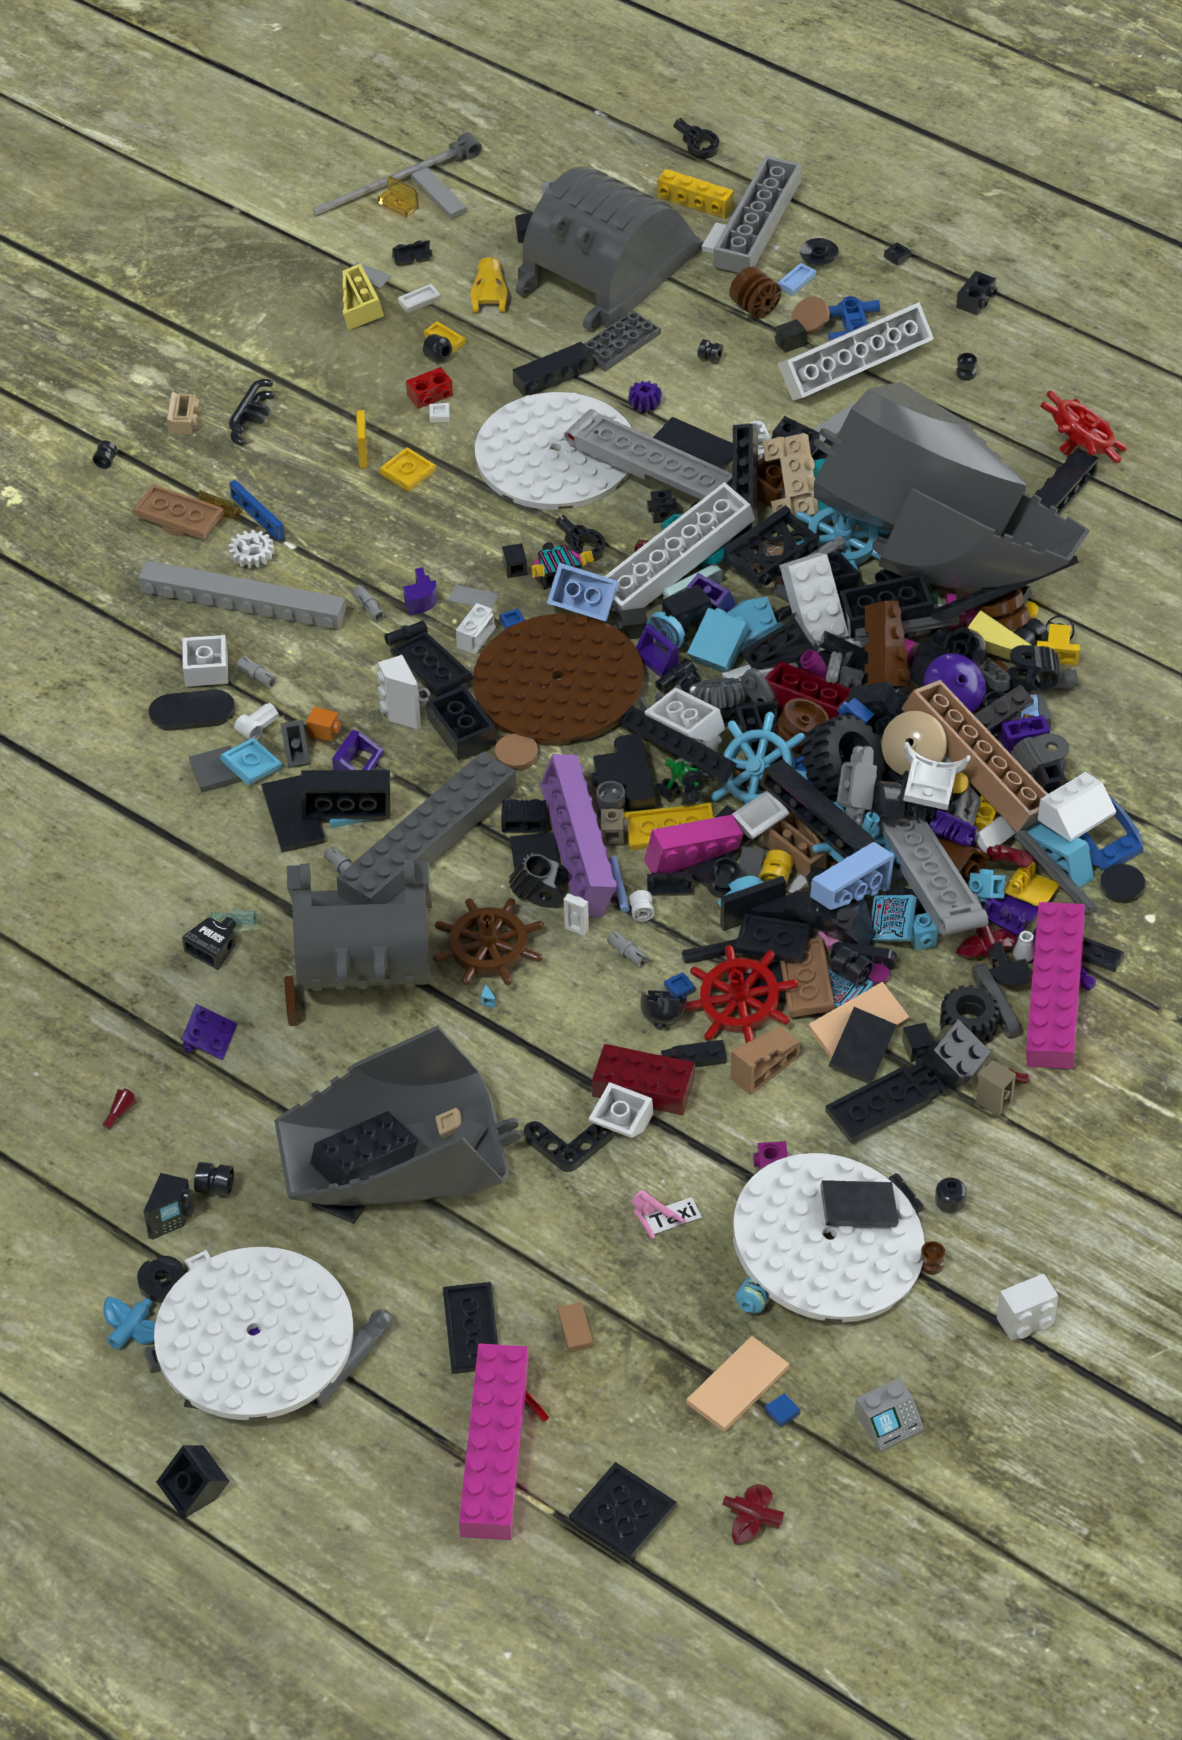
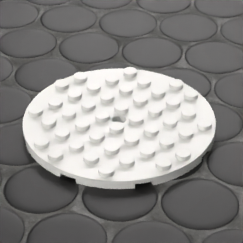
M566 392L528 395L506 404L485 421L475 442L477 469L485 483L501 496L505 495L512 498L514 503L545 510H559L558 507L572 505L573 508L585 506L613 493L616 487L622 481H626L631 473L576 449V444L571 445L565 440L564 433L589 409H593L599 414L630 428L631 426L613 407L592 397Z
M823 1153L789 1156L779 1159L757 1172L745 1185L734 1209L732 1219L733 1243L740 1263L755 1284L758 1283L766 1290L772 1300L806 1317L825 1321V1318L842 1319V1322H852L880 1315L890 1310L894 1304L906 1297L919 1276L923 1264L921 1248L925 1242L920 1220L901 1190L893 1184L899 1221L897 1227L827 1226L825 1223L820 1188L822 1180L891 1182L889 1179L873 1168L855 1160ZM832 1232L831 1235H833L834 1239H826L823 1233Z
M248 1247L236 1249L201 1262L183 1275L172 1287L161 1304L157 1315L154 1331L155 1351L161 1371L169 1385L177 1394L180 1393L184 1398L191 1401V1405L228 1419L249 1420V1417L261 1416L272 1418L292 1412L310 1403L320 1395L319 1392L330 1382L333 1383L343 1370L352 1348V1311L349 1300L339 1282L329 1271L312 1259L280 1248ZM256 1327L260 1330V1333L254 1336L247 1333V1331Z

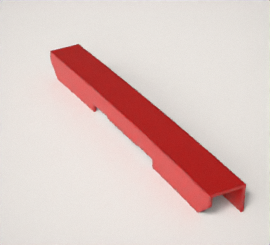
M526 1390V1404L544 1423L549 1419L547 1413Z

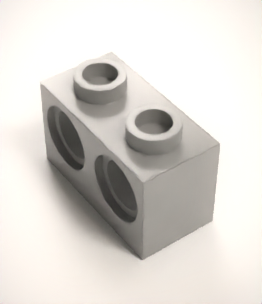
M969 785L965 792L961 794L953 793L952 804L946 813H950L955 818L973 825L981 798Z

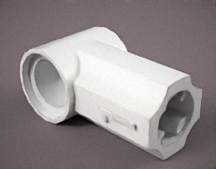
M268 703L250 716L246 714L241 715L236 720L234 728L248 740L252 738L257 740L262 735L263 729L279 718V713L271 703Z

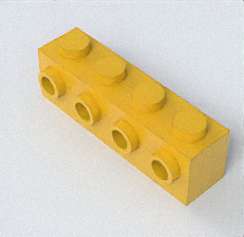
M665 169L657 179L658 198L723 219L733 209L734 190Z

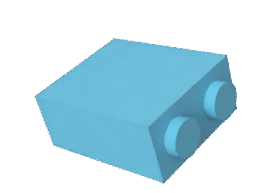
M708 608L687 654L692 661L722 672L730 671L750 628L746 620L740 616L735 615L732 617L721 609L716 608L713 610Z

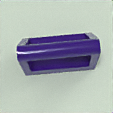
M647 624L636 649L640 654L642 662L661 678L667 673L669 668L678 665V647L651 624ZM654 639L664 646L668 653L654 643Z
M352 729L332 758L333 770H356L350 765V762L359 750L372 754L362 770H373L384 754V750L361 732Z

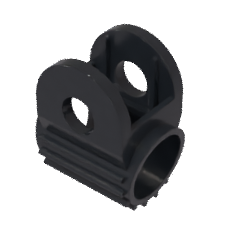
M1019 645L1011 650L1010 659L1015 664V666L1007 670V673L1011 676V686L1016 688L1021 684L1025 690L1047 692L1057 688V685L1061 683L1060 661L1058 653H1055L1054 649L1046 646ZM1017 676H1026V679H1020Z
M531 853V855H526L510 875V880L508 881L510 883L509 888L512 889V893L523 900H529L531 903L541 907L555 908L563 902L564 892L560 887L568 882L569 872L562 864L549 860L543 855ZM542 892H547L551 894L552 897L542 896Z

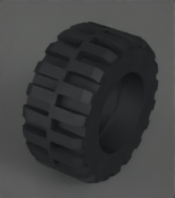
M839 715L816 725L808 732L803 743L805 747L802 749V756L804 757L802 764L803 768H806L807 779H810L812 785L832 802H837L843 765L839 755V748L845 754L847 761L851 762L854 747L870 746L874 751L873 765L877 766L876 785L877 780L882 781L883 779L882 776L885 774L884 764L886 763L882 753V745L878 741V735L872 732L870 725L864 724L863 720L852 715Z

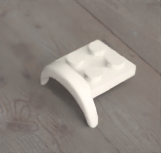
M905 742L904 751L908 761L911 763V769L903 801L947 810L955 774L961 772L968 765L970 756L967 755L964 759L956 762H936L920 756L911 748L909 742Z

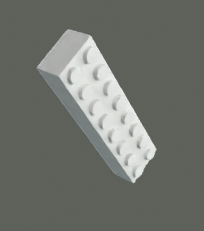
M916 303L780 362L778 366L794 401L933 340L934 337L920 303Z
M725 482L604 576L619 581L611 606L619 614V611L644 608L662 594L665 588L676 583L752 523L755 517L751 505Z

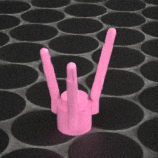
M644 1190L638 1192L632 1199V1205L636 1208L633 1213L639 1218L651 1239H654L655 1235L644 1218V1214L651 1215L657 1209L667 1217H673L679 1222L685 1223V1219L659 1203Z

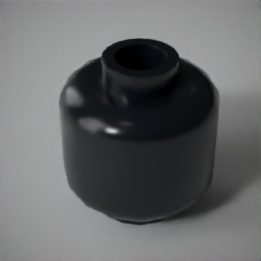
M432 334L425 339L423 353L428 359L443 362L451 355V342L446 337Z
M953 1177L942 1179L935 1189V1204L946 1213H956L964 1208L967 1196L965 1184Z

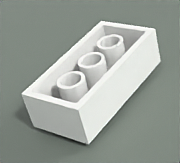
M816 553L779 565L792 613L796 612L816 644L820 645L821 636L824 631H828L840 638L848 636L827 554Z

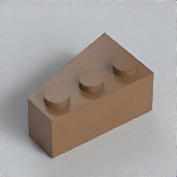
M788 810L789 815L763 832V844L770 850H782L790 854L794 859L793 868L805 878L814 869L823 868L826 870L827 852H813L812 847L815 844H821L815 833H812L809 827L791 811Z
M779 1026L731 1051V1080L749 1095H752L800 1056V1041Z

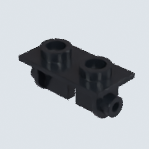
M419 240L413 244H399L393 247L392 258L394 263L399 265L412 263L411 256H415L416 262L429 260V257H433L432 250L429 249L430 240Z
M688 871L672 873V875L652 872V874H647V891L650 894H692V874H688Z

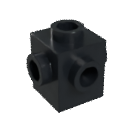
M671 490L650 492L651 500H647L648 513L652 514L653 524L663 523L674 515V510H677V500L672 498Z

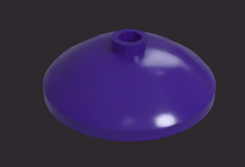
M945 654L930 663L924 675V686L941 680L971 713L980 707L986 693V684L981 670L972 660L959 654ZM958 678H961L963 683H960Z

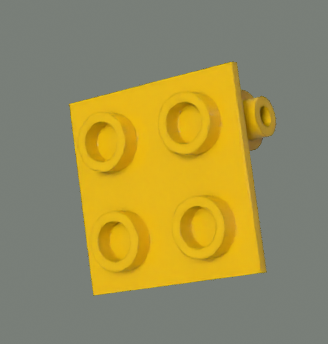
M1032 861L1027 868H1018L1006 884L1005 893L1028 902L1033 906H1038L1039 902H1048L1059 888V885L1051 879L1036 874V864Z

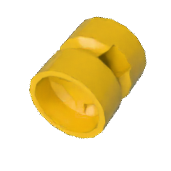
M782 850L769 851L758 878L768 881L783 876L787 885L794 865V859L790 854Z

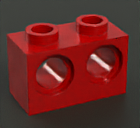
M442 367L406 380L407 396L417 409L453 396L452 380Z

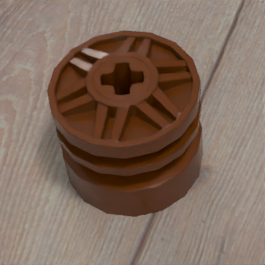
M754 266L743 269L734 278L729 289L731 300L757 319L769 315L778 305L782 294L780 285Z

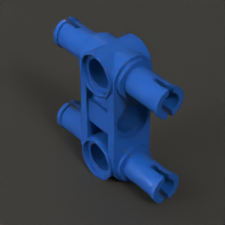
M848 296L837 305L828 306L830 310L829 318L839 317L845 330L829 332V341L867 325L864 314L880 312V301L862 302V300L856 297Z

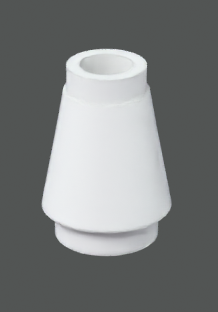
M1023 931L1020 933L1013 950V955L1016 960L1026 958L1027 963L1034 959V939L1031 932Z

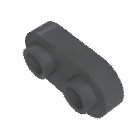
M752 668L743 674L741 678L742 684L753 702L776 701L774 691L759 670Z

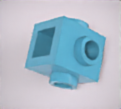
M980 869V873H970L969 888L973 894L977 893L979 901L986 902L988 898H1004L1006 875L993 874V870Z
M927 913L916 914L911 935V943L914 950L936 947L937 934H940V930L938 931Z

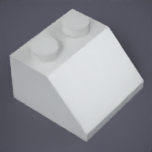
M609 1082L588 1120L632 1138L644 1132L653 1116L652 1098Z

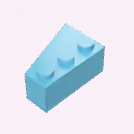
M1040 821L1026 829L1032 838L1079 888L1094 879L1089 853L1090 848L1086 841L1076 838L1070 842Z

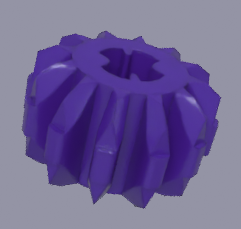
M642 380L641 383L634 382V386L630 387L629 405H632L633 410L639 409L640 412L647 411L649 413V410H656L661 404V388L658 387L657 383L652 384L650 380L648 382Z

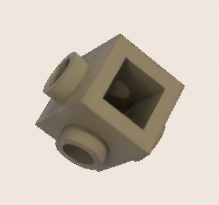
M601 809V818H597V825L602 832L603 844H624V831L629 829L628 818H624V809Z

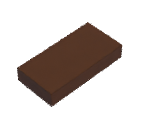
M293 975L285 976L288 1025L298 1026Z

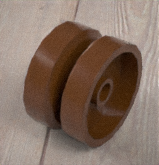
M1016 589L977 606L979 612L981 610L1010 631L1020 628L1030 620L1028 608L1022 605L1025 599L1021 589Z
M795 698L785 704L781 716L775 725L774 733L786 742L799 733H803L807 737L808 732L812 728L829 720L827 712L817 703L808 699ZM804 741L792 748V751L802 754V749L805 747L803 746Z

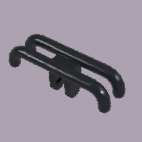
M259 379L255 381L229 420V427L232 430L230 437L235 444L239 446L246 444L245 439L238 435L244 433L243 427L247 421L263 424L266 420L265 416L270 414L269 406L258 402L265 398L273 399L275 396L274 392H256L261 387H272V380Z

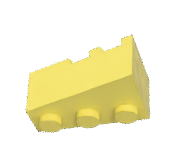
M358 264L343 270V316L347 329L351 330L383 317L384 314L379 298L362 265Z

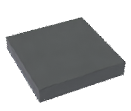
M231 745L189 757V762L201 792L243 781L220 760L221 754L232 749Z

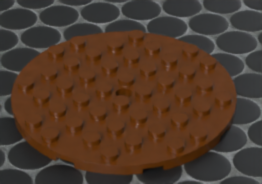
M563 613L530 618L505 629L483 649L477 659L473 672V689L477 703L494 726L504 733H516L531 738L537 744L543 745L570 744V741L582 738L589 740L611 730L621 723L631 705L636 706L644 683L643 664L640 654L625 634L604 621L584 615ZM559 674L563 677L561 680H554Z

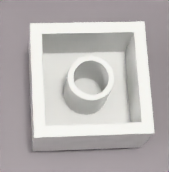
M225 635L182 638L185 687L228 684V654Z
M1045 1274L1000 1291L997 1319L1011 1341L1018 1338H1026L1032 1332L1048 1329L1055 1323L1058 1295Z

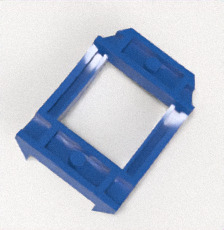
M1110 794L1108 795L1116 810L1114 816L1127 834L1101 850L1097 848L1087 832L1078 837L1088 843L1091 865L1100 866V870H1105L1112 865L1123 864L1143 852V844L1138 829L1125 810Z

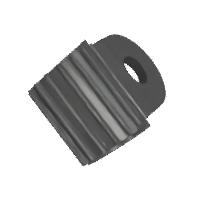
M1044 734L1035 738H1025L1013 747V751H1011L1012 756L1033 779L1039 764L1059 760L1064 774L1066 772L1067 763L1065 758L1069 753V744L1060 735ZM1047 745H1055L1057 750L1048 751L1045 747Z

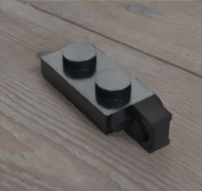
M723 1040L677 1045L670 1049L661 1050L662 1056L695 1062V1068L727 1063Z

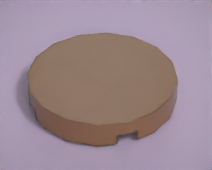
M816 296L807 297L795 306L791 319L792 321L798 319L806 329V335L814 334L823 328L825 322L827 323L830 310L821 298Z
M515 733L502 737L496 743V760L511 769L518 768V770H524L532 766L537 760V743L531 738Z

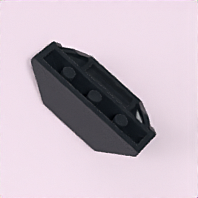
M811 885L794 891L783 910L842 942L868 946L875 934L865 900L857 901L852 899L849 904L830 910L810 897Z

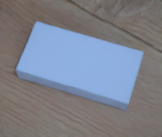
M800 263L782 278L778 284L782 291L793 296L816 276V270Z

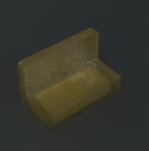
M389 176L387 178L388 189L378 196V203L407 218L419 209L418 191Z

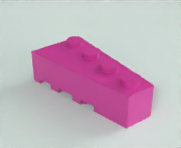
M733 814L653 829L644 861L651 874L652 872L670 874L739 849L743 832Z

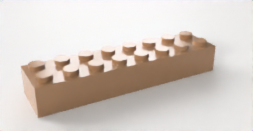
M941 680L913 690L901 709L904 712L921 711L928 713L941 723L947 736V751L945 755L951 762L960 761L967 755L970 756L968 765L961 772L968 777L969 782L1000 813L1009 825L1018 833L1020 830H1025L1039 822L1037 818L1040 800L1048 795V793Z

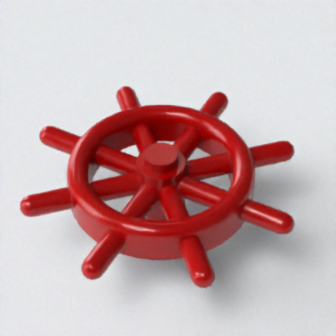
M1053 391L1047 392V397L1056 407L1044 401L1041 403V408L1052 414L1054 421L1058 425V432L1065 433L1068 436L1059 447L1061 452H1064L1068 447L1065 455H1069L1077 445H1080L1087 449L1090 456L1106 454L1115 463L1121 462V457L1112 447L1124 452L1127 446L1115 439L1108 421L1103 420L1091 409L1082 405L1076 398L1073 400H1062Z
M728 945L725 947L727 961L718 964L709 973L695 966L690 969V973L703 982L700 988V999L686 1002L685 1011L703 1009L706 1017L712 1022V1025L704 1034L706 1041H711L721 1028L730 1032H743L745 1043L754 1040L752 1030L762 1026L770 1018L784 1025L789 1024L790 1018L776 1010L779 1002V992L797 988L798 981L793 979L777 983L775 976L767 968L775 957L773 951L766 952L760 962L751 959H736L733 946ZM743 973H749L750 975L744 981ZM729 975L730 984L723 982L721 979ZM758 978L766 983L764 986L751 988ZM714 987L726 993L710 997ZM768 994L765 1004L753 998ZM728 1003L721 1013L713 1007L714 1005ZM749 1005L758 1011L749 1016L747 1006ZM735 1008L738 1009L740 1018H733L729 1016L732 1014Z

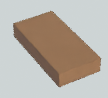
M582 1302L557 1307L568 1351L572 1352L593 1347Z

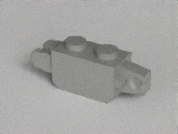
M870 746L854 747L851 762H845L842 765L838 790V804L841 807H846V814L860 826L862 825L865 810H871L874 786L877 777V766L873 765L874 751Z

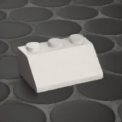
M400 655L378 662L376 677L380 684L377 687V691L381 699L379 701L381 713H385L391 722L420 729L418 684L404 657Z
M676 687L645 711V715L691 738L711 741L725 730L720 709Z
M1084 772L1041 798L1037 820L1072 842L1115 815L1116 810L1103 783L1089 773Z

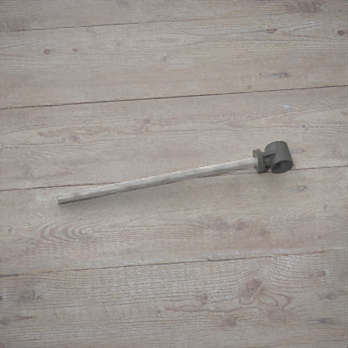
M470 132L463 133L457 142L449 144L448 151L313 208V213L315 216L451 157L455 161L462 159L464 156L475 158L481 153L482 145Z

